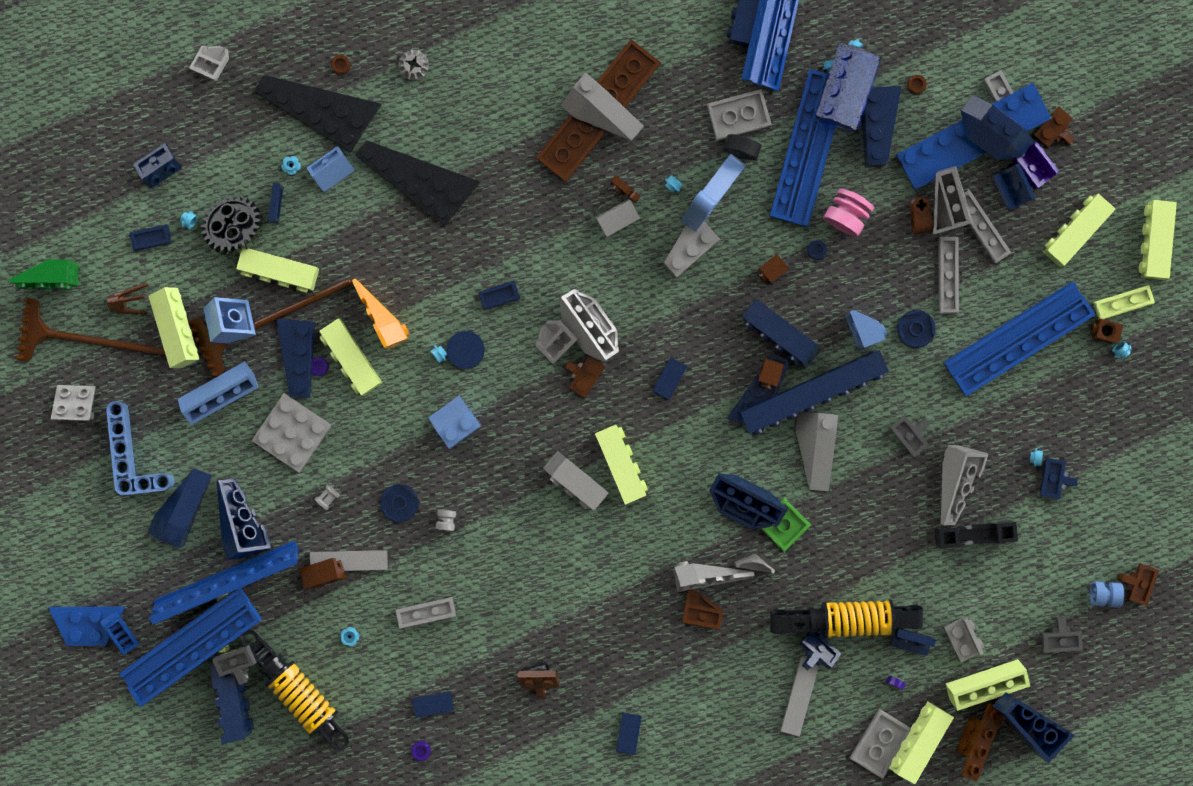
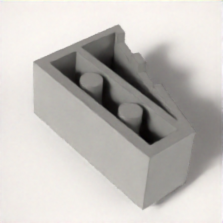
M956 166L937 171L933 235L972 223Z
M705 221L697 232L685 226L663 265L677 279L717 244L720 238Z
M559 451L553 455L543 468L552 476L550 480L557 486L562 484L565 487L564 492L572 498L574 496L580 499L578 503L585 509L590 507L595 510L608 494L602 486Z

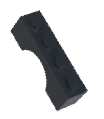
M1014 521L934 528L936 547L938 548L1018 541L1017 524Z

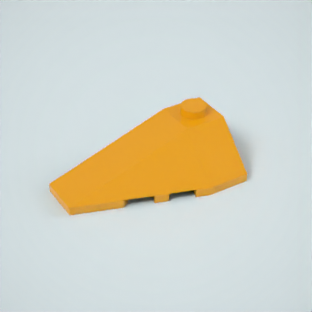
M353 279L352 282L363 304L366 305L368 316L375 322L373 327L383 347L389 350L409 340L407 335L410 333L405 323L401 325L400 321L357 279Z

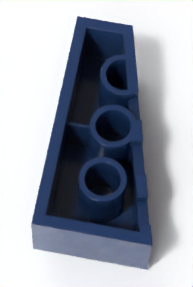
M902 86L863 88L860 92L865 168L884 167L888 163Z
M758 299L752 303L742 316L745 321L744 325L752 331L754 329L760 333L759 336L764 341L773 343L776 350L788 355L792 362L796 365L799 364L805 370L820 352L818 345Z
M211 663L210 671L213 690L218 691V695L215 696L216 708L221 711L218 724L224 731V736L221 737V744L245 739L254 729L253 720L248 715L250 710L249 701L244 697V692L246 691L245 683L239 685L236 677L230 673L219 677L214 663Z
M1007 692L993 705L996 711L1030 749L1047 763L1075 736Z

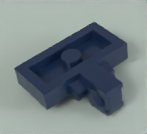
M1045 458L1039 496L1060 499L1061 489H1066V485L1077 486L1078 479L1068 477V472H1065L1066 461Z
M808 632L800 642V645L807 650L805 655L808 658L802 665L807 671L810 668L812 669L815 664L819 666L821 663L827 669H830L842 654L817 632L815 634Z

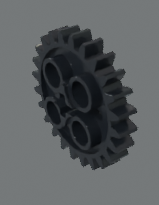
M231 195L229 200L223 197L222 203L216 200L217 206L210 205L212 211H205L208 217L202 218L205 223L201 225V228L204 230L201 232L204 236V241L211 249H214L217 253L221 251L224 255H226L227 251L233 255L234 250L241 253L242 247L248 250L247 244L254 245L252 239H259L256 233L262 232L259 226L263 225L261 221L263 216L260 214L259 208L253 201H249L247 197L242 199L240 195L236 199Z

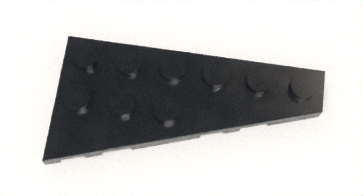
M267 75L262 77L254 90L260 96L349 152L353 151L382 105L381 103Z
M367 140L355 154L357 158L444 227L480 183L478 180Z

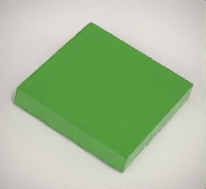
M783 498L780 502L787 508V512L779 526L762 528V530L785 552L811 524Z

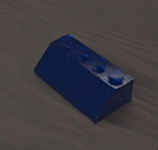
M839 44L816 113V117L821 123L855 131L858 130L881 57L856 46Z

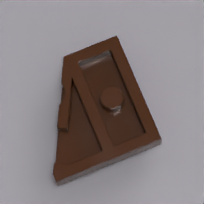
M687 590L682 623L720 630L723 610L696 590Z

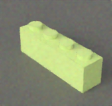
M1099 193L1093 197L1090 195L1082 203L1084 207L1080 211L1077 209L1070 216L1072 219L1068 225L1063 224L1057 231L1059 235L1055 239L1051 238L1044 245L1046 249L1043 253L1057 266H1065L1115 210Z
M1152 200L1145 206L1144 215L1147 218L1146 224L1143 225L1142 229L1145 239L1141 245L1143 260L1139 264L1141 278L1170 279L1177 202Z
M242 247L236 268L242 271L241 275L252 278L254 274L260 276L259 280L270 283L272 279L278 281V285L289 288V285L297 286L296 290L305 293L308 290H314L319 268L249 248L246 250L244 247Z
M164 287L149 295L169 367L183 368L198 361L197 348L178 288Z
M338 318L320 330L322 334L320 336L321 341L325 346L329 345L332 352L330 354L335 362H340L342 365L341 371L346 378L350 377L353 382L351 387L356 394L360 393L364 396L382 384V381L341 319Z
M617 425L595 433L624 503L628 504L646 496L645 491H648L645 481H640L638 473L641 472L637 463H632L630 456L633 453L629 444L625 446L623 442L625 434L622 427L618 428Z
M1018 659L946 683L949 700L957 711L1000 697L1005 692L1009 694L1030 687L1027 670Z
M927 701L926 705L921 709L918 719L912 725L908 736L902 742L897 755L892 759L889 769L902 778L916 784L954 717Z

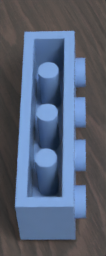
M244 361L178 398L181 413L192 425L257 389L258 384L254 373Z

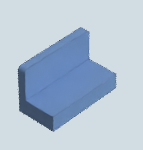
M338 146L307 167L313 179L324 192L354 172V168Z

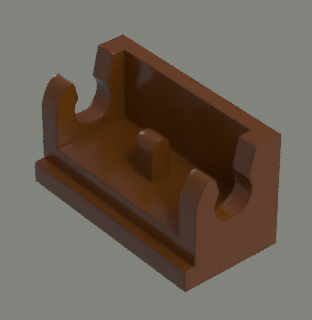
M330 558L299 568L304 589H314L346 579L341 560L336 561V558Z

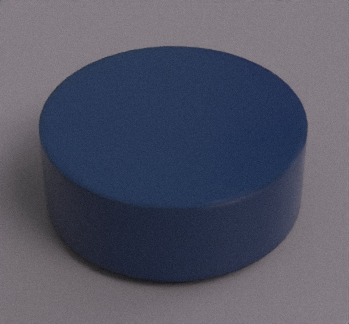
M819 240L812 241L807 247L808 256L814 260L823 258L827 252L826 245Z

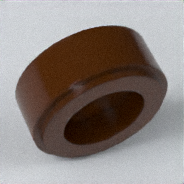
M337 55L332 59L331 68L336 74L344 75L350 70L351 64L346 56Z
M913 75L907 82L908 91L914 95L921 94L927 87L926 79L921 75Z

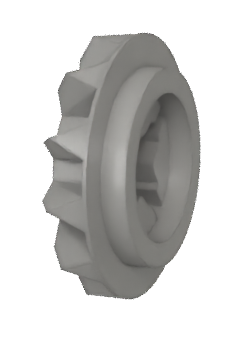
M411 49L403 53L399 59L398 67L400 73L406 79L419 80L428 72L429 61L421 51ZM416 58V63L420 67H414L411 71V66L407 62H413Z

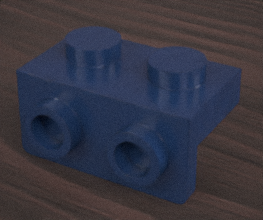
M1020 163L993 175L994 185L999 190L1002 202L1008 210L1035 199Z

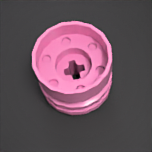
M839 189L837 192L838 197L833 199V202L839 208L829 206L823 219L843 233L858 237L865 226L859 218L868 220L870 217L868 213L873 212L874 206L855 192Z

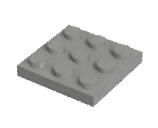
M283 393L252 441L300 473L332 424Z

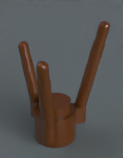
M148 283L114 293L113 296H108L107 305L109 310L116 311L117 314H147V311L124 309L127 306V302L144 299L146 295L127 298L123 295L147 287Z

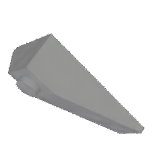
M587 73L574 85L561 105L575 119L592 124V126L602 128L630 141L644 127Z
M797 412L795 432L809 490L829 491L838 415Z
M948 445L942 467V525H955L966 505L963 500L965 496L973 492L974 487L971 485L975 477H981L988 453L963 446Z
M688 561L677 563V566L673 569L677 592L751 579L755 576L753 571L695 563L688 564Z

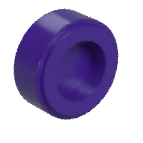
M321 357L313 358L312 374L315 376L325 375L329 369L328 362Z
M890 675L886 679L887 684L902 691L904 690L905 682Z
M425 741L416 742L411 749L413 758L418 761L426 760L431 753L430 745Z

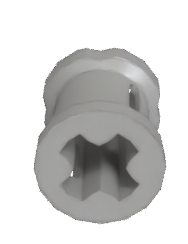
M326 485L325 491L319 497H316L315 500L320 506L328 510L329 505L335 498H339L340 494L330 485Z

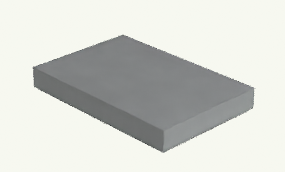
M762 89L706 105L716 141L726 139L728 134L742 135L772 126Z
M878 709L849 758L883 779L889 770L892 759L897 755L902 742L908 736L911 728Z

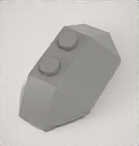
M576 289L559 298L562 322L578 338L576 342L584 353L601 361H606L619 352L617 329L594 298L580 293Z

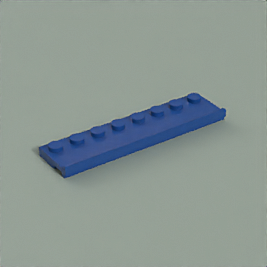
M759 0L742 80L772 91H779L799 0Z
M809 69L769 217L809 227L848 81L845 78L841 79Z
M1034 83L993 103L995 107L1022 126L1026 132L1052 118ZM963 120L896 154V157L912 184V188L916 190L934 181L937 171L953 166L958 168L986 152L966 138Z
M1070 282L944 361L943 364L963 395L971 394L1095 316L1087 300L1076 287V283Z
M289 542L154 599V607L149 617L152 624H156L297 564L299 549L296 542Z
M242 587L238 588L120 672L119 676L125 680L131 695L139 707H142L261 622L262 618Z

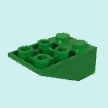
M48 259L8 280V283L15 284L16 288L33 290L34 286L43 290H53V286L62 290H72V286H78V263L70 260Z

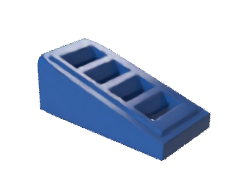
M118 611L101 620L102 627L122 655L140 645ZM121 626L123 627V628H121L120 630H118L117 632L113 633V631H115V630L118 629L119 627H121ZM124 633H127L125 636H123V637L120 638L119 640L117 639L118 637H120V636L123 635ZM131 638L132 641L128 642L124 646L121 645L122 643Z

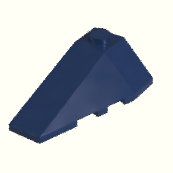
M194 468L155 514L148 533L160 541L175 547H184L212 475Z
M236 479L216 481L221 537L226 559H241L271 549L267 531L263 525L259 526L254 518L257 515L254 509L250 511L245 503L247 498Z

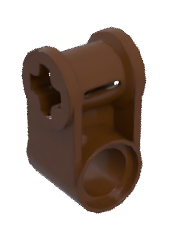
M925 197L913 199L910 202L913 234L933 232L934 222L929 200ZM916 204H923L924 207L921 209L916 208Z

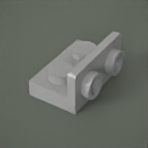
M963 617L943 627L959 662H963L978 654H984L982 650L984 645L981 639L977 638L974 633L976 628L972 620Z

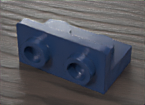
M166 143L133 164L141 179L150 188L155 187L182 168Z
M895 629L890 645L927 656L930 646H935L936 639L905 629Z

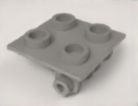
M57 385L51 420L87 422L93 420L94 412L91 411L96 386Z

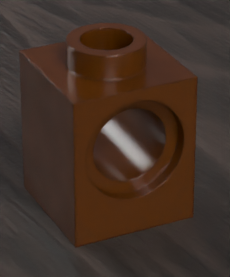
M776 254L758 269L760 272L758 276L764 283L768 282L770 285L785 273L789 267Z
M1103 319L1096 320L1090 329L1091 339L1118 344L1123 324ZM1104 326L1107 327L1109 330V334L1107 336H1104L1102 333V328Z
M764 359L757 382L761 383V387L771 390L772 386L777 387L784 364Z

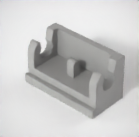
M627 199L595 217L604 235L608 237L640 219L631 200Z

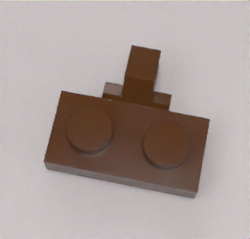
M1057 107L1050 115L1052 118L1044 122L1033 135L1046 148L1054 141L1057 143L1062 141L1065 145L1069 146L1075 140L1068 132L1070 129L1067 127L1073 118L1061 107Z
M591 356L588 357L585 364L579 363L578 366L569 361L565 368L573 372L571 377L575 379L569 389L586 398L604 370L605 365Z
M1139 563L1136 573L1131 571L1130 576L1119 572L1117 580L1127 583L1126 588L1130 589L1127 600L1148 606L1159 569Z
M556 670L518 671L517 678L521 688L536 690L538 699H546L547 690L559 688L560 680Z

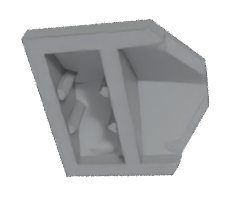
M201 46L189 69L210 81H217L229 60L228 49L221 46Z
M561 320L547 321L540 329L535 346L554 364L575 344L578 338Z
M756 554L734 562V566L737 568L772 574L775 572L770 565Z

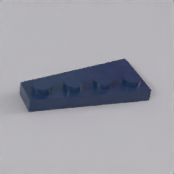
M277 319L289 397L310 398L316 322Z
M771 354L768 360L784 364L778 386H772V390L761 387V383L757 382L758 373L726 419L742 424L737 413L738 411L778 394L790 360Z

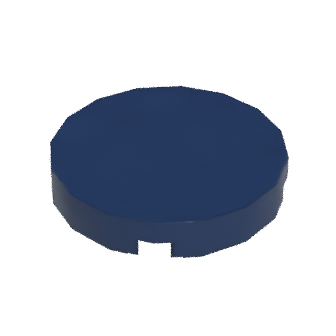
M912 310L905 313L897 324L899 339L911 348L926 346L935 335L936 325L933 318L922 310Z
M461 331L450 338L446 351L452 364L459 368L469 369L477 366L482 361L485 347L482 339L477 334L471 331Z
M392 485L381 496V510L391 521H407L418 510V496L407 485Z

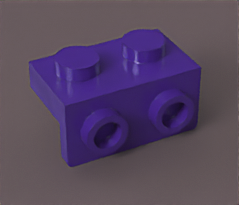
M1037 142L1032 144L1022 157L1012 159L1015 165L1020 163L1027 181L1034 190L1059 173L1055 164Z

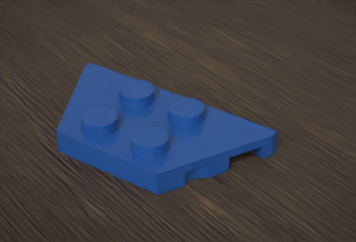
M125 606L49 607V611L67 646L107 645L110 637L102 627L101 620L115 611L122 615L125 610Z

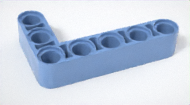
M730 154L703 191H700L694 198L680 221L694 232H697L740 175L746 164Z
M118 401L109 403L106 412L116 492L120 495H131L171 489L174 486L175 480L169 473L136 476L128 406ZM117 405L121 407L119 415H116L114 412V408ZM119 424L123 426L121 434H118L116 431V427ZM121 443L125 445L123 453H120L118 450V446ZM123 462L127 464L126 472H122L120 469V465ZM162 477H166L168 480L166 487H163L160 483ZM144 479L149 483L147 489H143L141 485ZM125 481L129 483V490L127 492L122 488V484Z

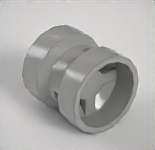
M437 509L438 522H436L435 529L454 531L455 524L453 521L456 517V511Z

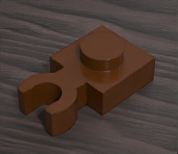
M617 175L612 178L611 184L613 186L611 188L617 194L623 193L634 203L640 199V195Z

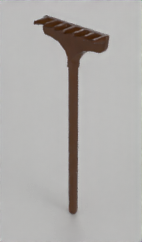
M349 278L254 321V329L350 286L352 280ZM195 318L188 321L192 327L191 331L196 336L195 340L200 345L199 349L204 354L203 358L208 363L207 367L212 372L211 375L216 378L225 373L222 354L228 343L210 342L208 328L202 319Z
M31 298L24 299V302L27 304L26 308L22 309L25 312V318L21 319L24 324L22 328H19L22 331V337L18 338L21 344L16 348L19 350V356L15 357L17 360L30 361L35 347L41 341L49 338L166 356L164 348L50 329L43 323L40 317V302Z

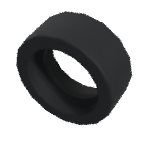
M728 134L723 150L733 156L756 161L762 145L744 136Z

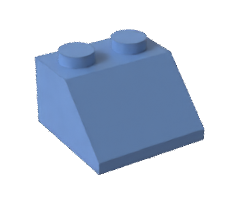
M214 297L204 307L210 342L231 343L256 334L248 300Z
M855 310L845 314L858 350L886 339V329L883 324L880 325L879 321Z
M460 395L428 417L449 449L482 427Z

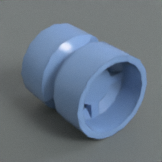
M1092 582L1090 587V602L1092 606L1104 607L1107 604L1108 607H1122L1124 601V587L1122 583L1109 582L1107 585L1106 582Z

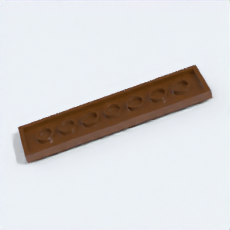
M631 39L597 83L626 108L660 66L661 62ZM570 115L536 159L564 182H567L607 130L577 120Z

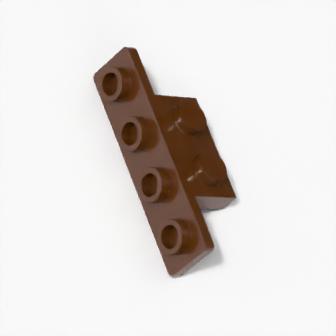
M988 703L982 720L970 715L956 750L967 757L961 775L974 781L979 779L1002 716L993 707L994 704Z

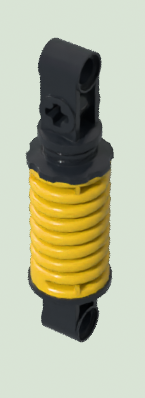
M891 599L884 602L876 601L875 603L872 601L867 603L864 601L860 603L846 602L845 604L843 602L838 604L835 602H822L819 609L809 607L807 610H773L770 612V632L774 634L802 632L815 634V632H822L823 638H831L832 636L840 637L841 631L844 637L849 636V631L852 637H855L857 633L858 636H863L865 631L866 636H870L871 632L874 636H877L880 627V634L882 636H894L895 629H921L923 627L922 606H894Z
M248 630L241 636V644L243 647L248 645L244 641L246 635L250 634L255 637V643L249 646L256 663L262 667L260 673L262 675L265 674L268 678L265 686L269 689L274 688V695L280 694L278 699L284 701L283 705L285 707L290 706L288 711L294 712L293 716L295 718L299 717L298 722L303 723V728L309 733L310 737L319 732L333 749H345L348 746L349 738L333 720L338 711L333 707H328L329 702L327 700L323 701V695L318 696V689L313 690L314 685L309 684L308 678L303 679L304 674L299 673V668L294 661L286 663L282 658L283 656L281 654L276 655L273 649L255 631ZM336 736L344 738L345 743L342 747L335 745L334 739Z

